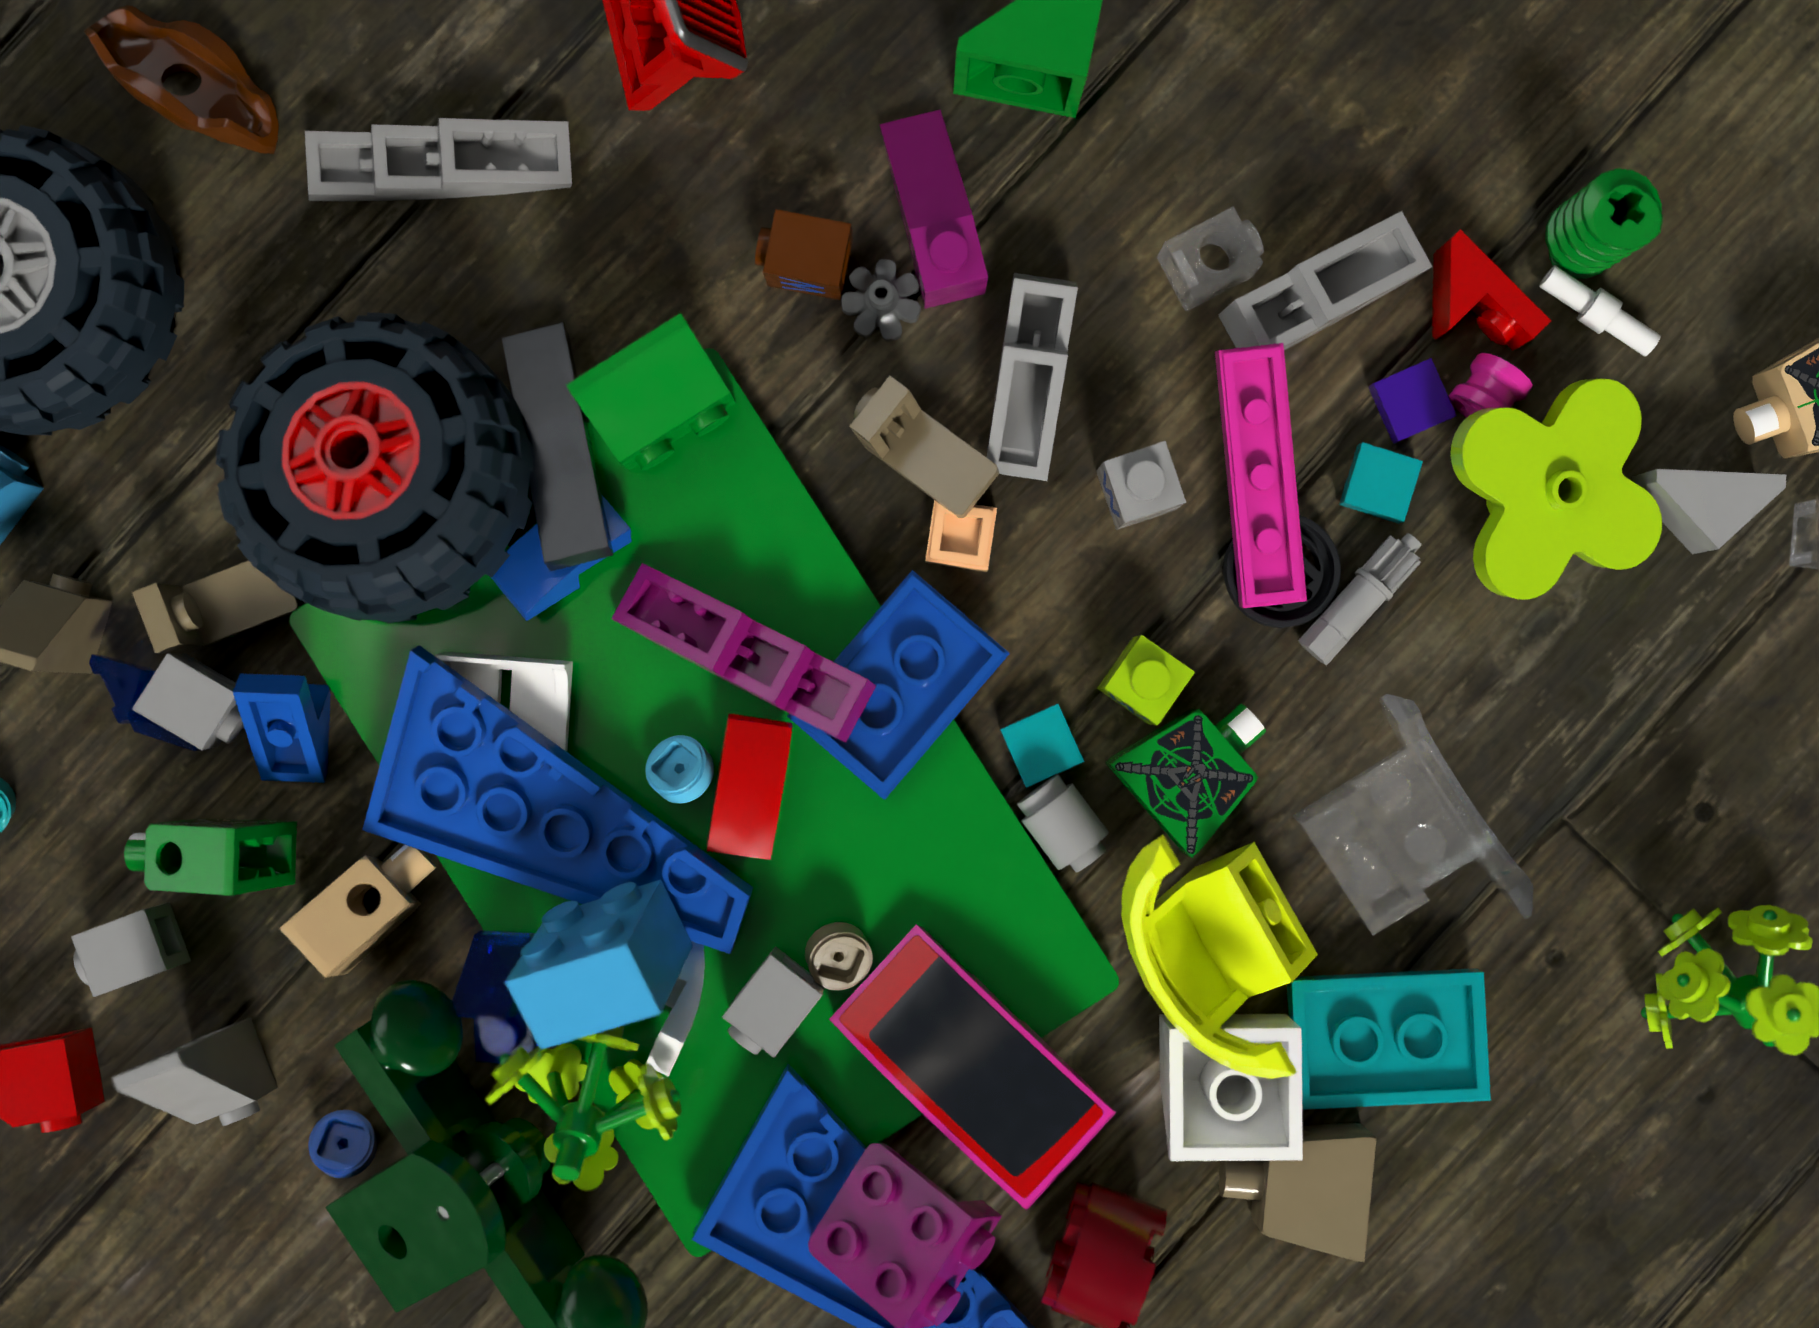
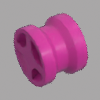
M1480 353L1470 365L1471 376L1467 382L1456 385L1449 395L1452 406L1467 418L1474 412L1485 408H1511L1516 401L1525 400L1532 390L1533 384L1521 370L1508 361L1492 354Z

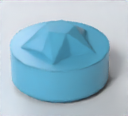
M685 735L672 736L661 741L650 753L645 769L646 778L649 785L665 800L672 803H687L701 796L709 787L714 774L713 759L709 752L694 738Z

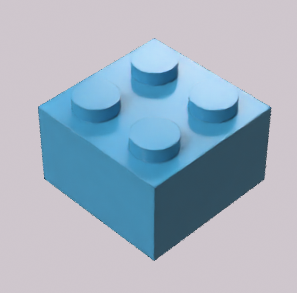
M661 880L639 887L634 882H627L610 889L598 900L579 905L577 901H567L546 912L541 919L542 924L532 940L522 948L521 957L505 983L537 1045L542 1050L661 1014L693 944Z

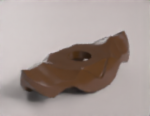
M125 5L110 12L84 31L98 57L113 77L134 98L151 107L178 127L261 154L275 153L278 143L279 124L276 109L269 94L258 88L250 79L237 55L225 41L195 22L186 20L169 23L160 22L150 18L134 6ZM181 71L193 73L201 80L200 87L194 93L184 96L168 92L163 85L168 76Z

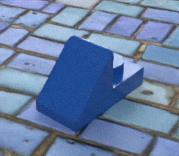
M240 674L234 687L233 695L261 781L324 783L328 772L331 700L329 686L308 684L306 676Z

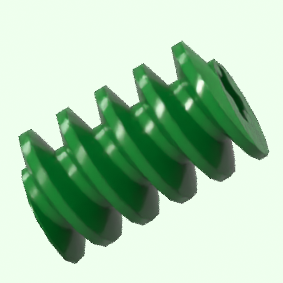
M1617 168L1600 174L1595 180H1592L1587 186L1583 187L1552 212L1547 222L1545 242L1552 265H1556L1575 279H1587L1601 274L1623 258L1630 256L1644 245L1649 244L1661 233L1663 221L1662 204L1657 189L1647 177L1634 170Z

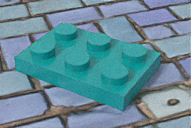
M1472 968L1302 976L1287 984L1288 1016L1302 1028V1110L1491 1101L1483 971Z

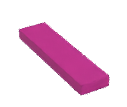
M1284 343L1215 351L1239 607L1252 608L1307 601Z

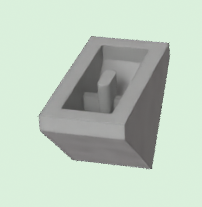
M1655 469L1632 477L1634 483L1647 490L1654 497L1660 508L1662 522L1691 554L1720 549L1786 488V475Z

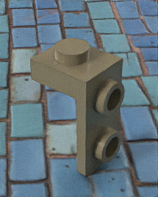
M890 375L880 388L874 387L870 389L856 406L854 411L855 420L849 427L863 446L958 518L966 517L999 475V469L995 463L921 410L911 391Z

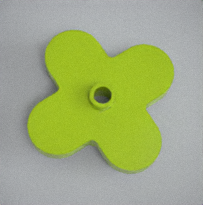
M1584 379L1574 382L1559 393L1542 423L1514 408H1485L1468 416L1456 430L1451 444L1453 470L1465 487L1486 499V506L1490 513L1476 539L1473 562L1478 578L1491 592L1500 596L1521 600L1536 598L1549 591L1556 584L1573 554L1597 567L1623 570L1641 564L1655 550L1662 532L1660 508L1654 497L1647 490L1625 477L1622 473V467L1635 446L1641 430L1639 404L1633 393L1623 384L1611 379Z

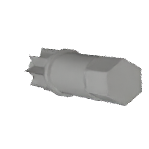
M1409 533L1401 540H1396L1390 535L1361 568L1357 569L1355 578L1298 640L1301 646L1327 666L1385 600L1389 601L1393 597L1394 592L1420 565V557L1414 553L1422 544Z

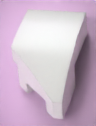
M691 941L693 944L692 949L665 1004L673 1009L665 1021L646 1064L650 1063L654 1070L668 1077L693 1025L703 989L705 971L704 945Z

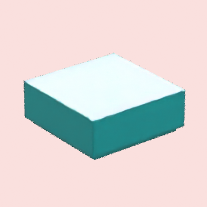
M1364 442L1358 444L1339 505L1398 524L1404 522L1423 461Z
M1059 704L1052 705L999 729L1026 788L1084 762Z

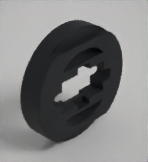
M1299 515L1301 541L1309 548L1316 563L1315 568L1303 556L1304 573L1310 580L1306 584L1308 592L1307 601L1278 604L1280 608L1272 606L1239 607L1233 540L1226 551L1223 562V575L1228 594L1236 607L1245 616L1259 624L1285 628L1306 623L1322 613L1337 592L1341 566L1336 546L1323 528L1306 517Z

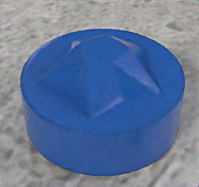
M337 1110L325 1115L316 1123L309 1137L308 1149L312 1161L322 1172L335 1178H349L361 1173L371 1164L377 1151L378 1141L373 1126L363 1115L352 1110Z

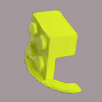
M1160 836L1142 848L1129 867L1122 889L1121 917L1127 944L1146 989L1169 1022L1195 1048L1219 1064L1247 1075L1271 1079L1295 1075L1297 1070L1281 1042L1272 1044L1253 1043L1229 1034L1220 1028L1249 997L1293 982L1318 955L1255 842L1198 865L1155 901L1163 878L1180 865L1165 836Z

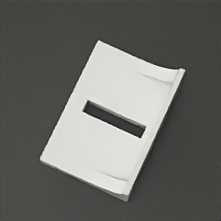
M443 652L435 655V657L499 703L501 701L502 670H512L510 711L563 750H568L573 661L460 652Z

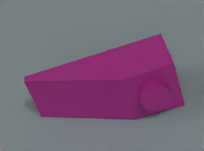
M941 109L880 124V131L924 309L985 294L988 274L973 214Z

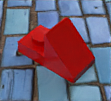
M1461 229L1433 254L1432 335L1434 340L1453 328L1471 309L1478 316L1477 324L1482 332L1493 342L1499 345L1506 344L1512 351L1534 339L1551 322Z

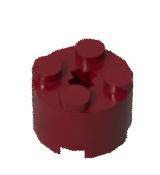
M1077 1181L1066 1212L1065 1219L1068 1220L1062 1241L1056 1240L1045 1274L1047 1281L1041 1303L1051 1306V1310L1098 1328H1130V1324L1135 1326L1155 1271L1156 1264L1152 1263L1155 1248L1150 1246L1154 1234L1164 1235L1167 1211L1164 1208L1092 1182L1089 1186Z

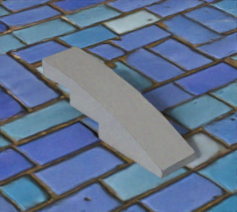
M439 118L437 126L372 124L371 132L305 131L309 201L446 199L515 194L571 188L572 186L568 122Z

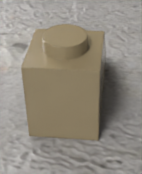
M53 573L50 583L23 580L0 607V662L33 672L92 674L113 601L90 595L92 583Z

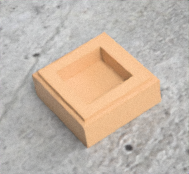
M934 500L925 563L987 572L997 508L974 505L966 517L958 518Z

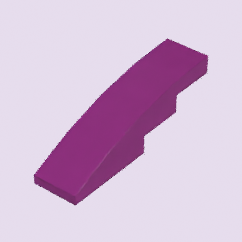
M644 563L641 564L611 618L667 650L845 743L876 688V685L869 679L814 653L805 645L754 621L743 612Z

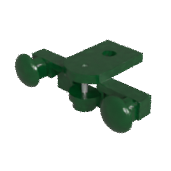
M419 980L400 981L386 988L374 1004L371 1020L354 1030L334 1046L407 1155L346 1191L325 1208L394 1311L397 1313L484 1268L524 1328H645L648 1315L647 1297L642 1282L634 1270L622 1260L610 1255L598 1254L580 1260L585 1256V1253L541 1190L542 1175L551 1165V1162L544 1153L546 1139L533 1124L524 1119L513 1118L504 1124L496 1122L454 1061L461 1049L463 1026L460 1014L452 1000L438 987Z

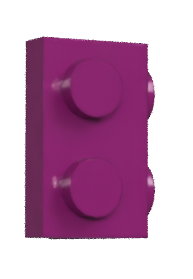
M872 1143L865 1149L811 1235L808 1248L813 1257L895 1328L938 1326L949 1317L958 1304L961 1294L956 1289L967 1271L977 1268L991 1252L996 1240L995 1236L991 1233L1002 1215L983 1200L956 1201L887 1144Z

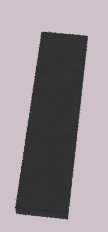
M564 323L503 337L502 342L512 395L525 418L523 420L528 440L532 444L533 471H530L529 485L545 565L551 572L613 556L585 413L566 387V384L577 378L569 333Z

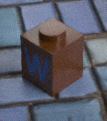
M775 209L772 228L761 227L755 253V265L764 266L763 274L769 287L841 300L853 243L852 226L850 223Z

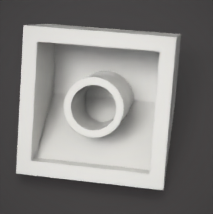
M1165 1014L1159 1015L1160 1084L1170 1161L1303 1160L1302 1028L1287 1014H1233L1220 1027L1229 1034L1253 1043L1272 1044L1281 1042L1297 1072L1295 1075L1271 1079L1247 1075L1219 1064L1195 1048L1169 1022Z

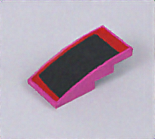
M917 924L829 1019L924 1116L1024 1209L1030 1208L1117 1113L1024 1021L1018 1019L975 975L967 972L924 928Z

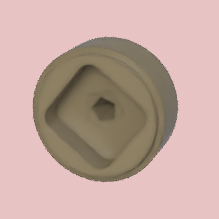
M834 922L822 926L812 934L805 948V960L812 978L820 986L829 990H846L859 984L867 976L872 965V951L865 935L859 928L845 922Z

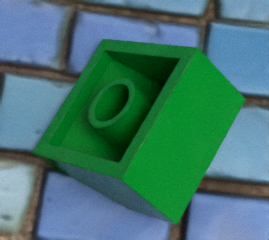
M1015 0L959 37L956 49L953 94L1076 118L1088 74L1103 0Z
M681 313L566 384L571 395L616 459L628 470L639 465L641 470L645 471L660 464L675 452L671 445L672 443L691 431H694L696 436L699 437L716 429L729 418L726 409L736 404L727 386Z

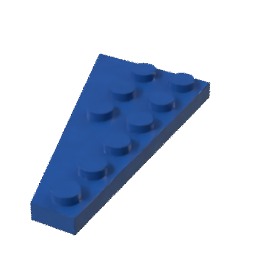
M418 645L410 650L363 825V831L571 901H577L580 904L598 900L607 891L623 883L634 882L639 887L661 880L690 941L731 954L752 894L753 887L422 646Z
M787 1064L693 1231L692 1240L857 1328H895L813 1257L809 1251L808 1242L811 1235L867 1147L797 1072ZM979 1267L973 1270L969 1269L956 1290L961 1294L960 1299L949 1317L938 1326L925 1327L1035 1328Z

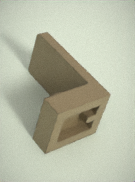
M249 560L182 587L154 583L132 592L155 653L190 654L292 614L294 610L301 607V602L298 598L277 587L276 583L254 568Z

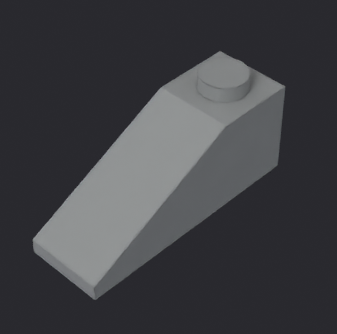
M251 1017L191 1040L112 1077L117 1091L194 1125L219 1116L222 1126L242 1120L259 1112L261 1109L257 1100L278 1088Z

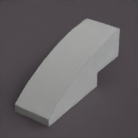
M1401 211L1297 264L1288 273L1239 297L1218 316L1236 348L1284 343V350L1379 299L1433 266Z
M1018 273L1013 275L986 456L997 465L999 474L1043 481L1048 479L1078 290L1076 282Z

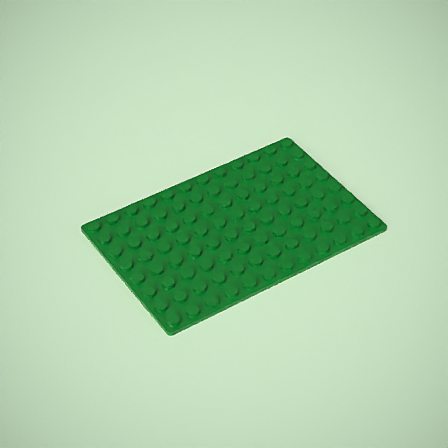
M711 348L703 350L727 386L736 404L726 409L729 418L716 429L699 437L696 436L694 431H691L672 443L671 445L675 452L660 464L645 471H642L639 465L628 470L619 463L592 423H587L601 494L631 528L632 542L613 553V556L606 557L579 574L580 588L526 621L491 577L485 574L470 587L469 597L446 610L434 608L417 614V620L394 623L363 619L358 621L323 611L308 603L294 610L289 619L294 633L379 766L410 650L418 645L434 656L443 652H460L573 661L568 750L566 752L753 887L731 954L704 945L705 971L699 1007L693 1025L668 1077L679 1092L681 1114L676 1117L677 1130L673 1132V1137L664 1140L658 1128L644 1129L635 1120L613 1128L615 1138L686 1250L695 1257H702L711 1250L692 1240L693 1231L787 1064L797 1072L866 1147L872 1143L883 1141L923 1115L829 1020L916 924L924 928L967 972L975 975L1018 1019L1024 1021L1041 1038L1114 992L1119 985L1118 974L954 719L884 800L787 717L789 713L611 619L642 563L743 612L754 621L805 645L814 653L832 662L835 661L881 607L719 353ZM529 485L527 497L532 501V495ZM533 503L524 530L521 529V531L516 530L505 552L537 524ZM502 670L500 704L510 710L512 670ZM728 713L792 723L788 763L771 860L706 851ZM676 735H685L697 740L709 752L714 763V774L709 787L701 796L687 803H672L665 800L649 785L646 778V763L652 750L661 741ZM437 856L510 972L520 959L522 948L532 940L542 924L541 919L543 915L553 907L571 901ZM834 922H845L859 928L865 935L872 951V965L869 973L859 984L849 989L837 991L825 988L822 997L774 1058L763 1049L757 1055L749 1052L729 1035L727 1030L731 1024L722 1018L723 1014L775 946L810 973L805 960V948L809 938L816 930ZM665 1005L662 1013L622 1025L625 1027L622 1039L639 1044L638 1051L606 1047L593 1099L594 1105L604 1114L616 1105V1097L618 1096L610 1086V1072L618 1066H624L631 1059H636L643 1065L646 1064L656 1039L673 1008ZM578 1039L562 1043L578 1046L582 1054V1060L588 1063L592 1043Z

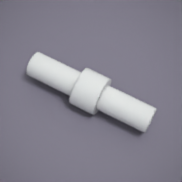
M1556 265L1548 271L1539 285L1540 288L1578 312L1577 320L1598 334L1604 330L1644 357L1655 348L1661 338L1660 334L1621 309L1623 305L1621 300L1602 288H1599L1596 292Z

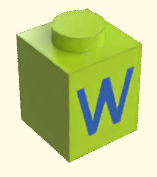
M1143 635L1132 637L1097 689L1148 725H1159L1195 671Z

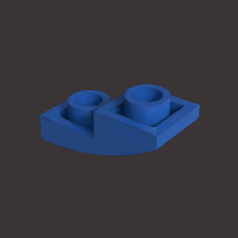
M602 496L613 553L632 542L631 528ZM536 524L506 551L510 556L491 579L522 617L528 621L579 589V574L605 558L550 572L544 563Z

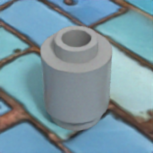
M1058 774L1042 783L1017 803L1025 815L1021 820L1057 870L1070 864L1075 872H1079L1106 851L1100 841L1108 835L1109 831L1074 784L1071 783L1066 786Z

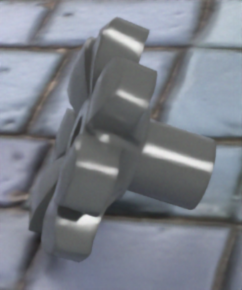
M879 260L876 264L874 275L865 267L860 266L849 276L850 283L856 292H847L842 295V311L848 316L859 314L854 322V331L862 337H870L875 329L879 327L882 337L886 342L895 341L901 338L902 335L900 320L915 323L920 316L921 305L912 299H908L917 294L919 290L918 281L912 273H906L897 279L896 264L892 260Z

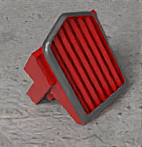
M602 0L628 110L650 111L694 77L733 79L747 69L748 59L742 17L736 0Z

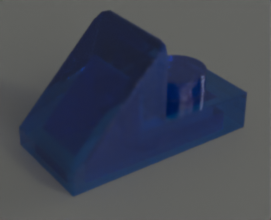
M481 930L474 935L452 1002L455 1006L457 1017H471L474 1020L476 1062L500 1063L499 1058L502 1054H510L519 1046H522L528 1053L538 1046L505 983L521 957L522 948L532 940L535 933Z

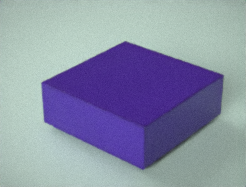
M1432 358L1368 386L1393 444L1457 416Z

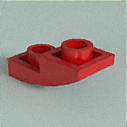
M728 713L706 851L771 860L788 763L792 723Z

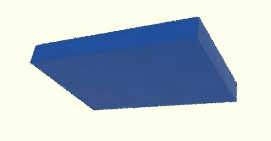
M912 570L834 661V663L869 679L876 685L847 742L845 743L791 714H788L787 717L885 800L1010 653Z

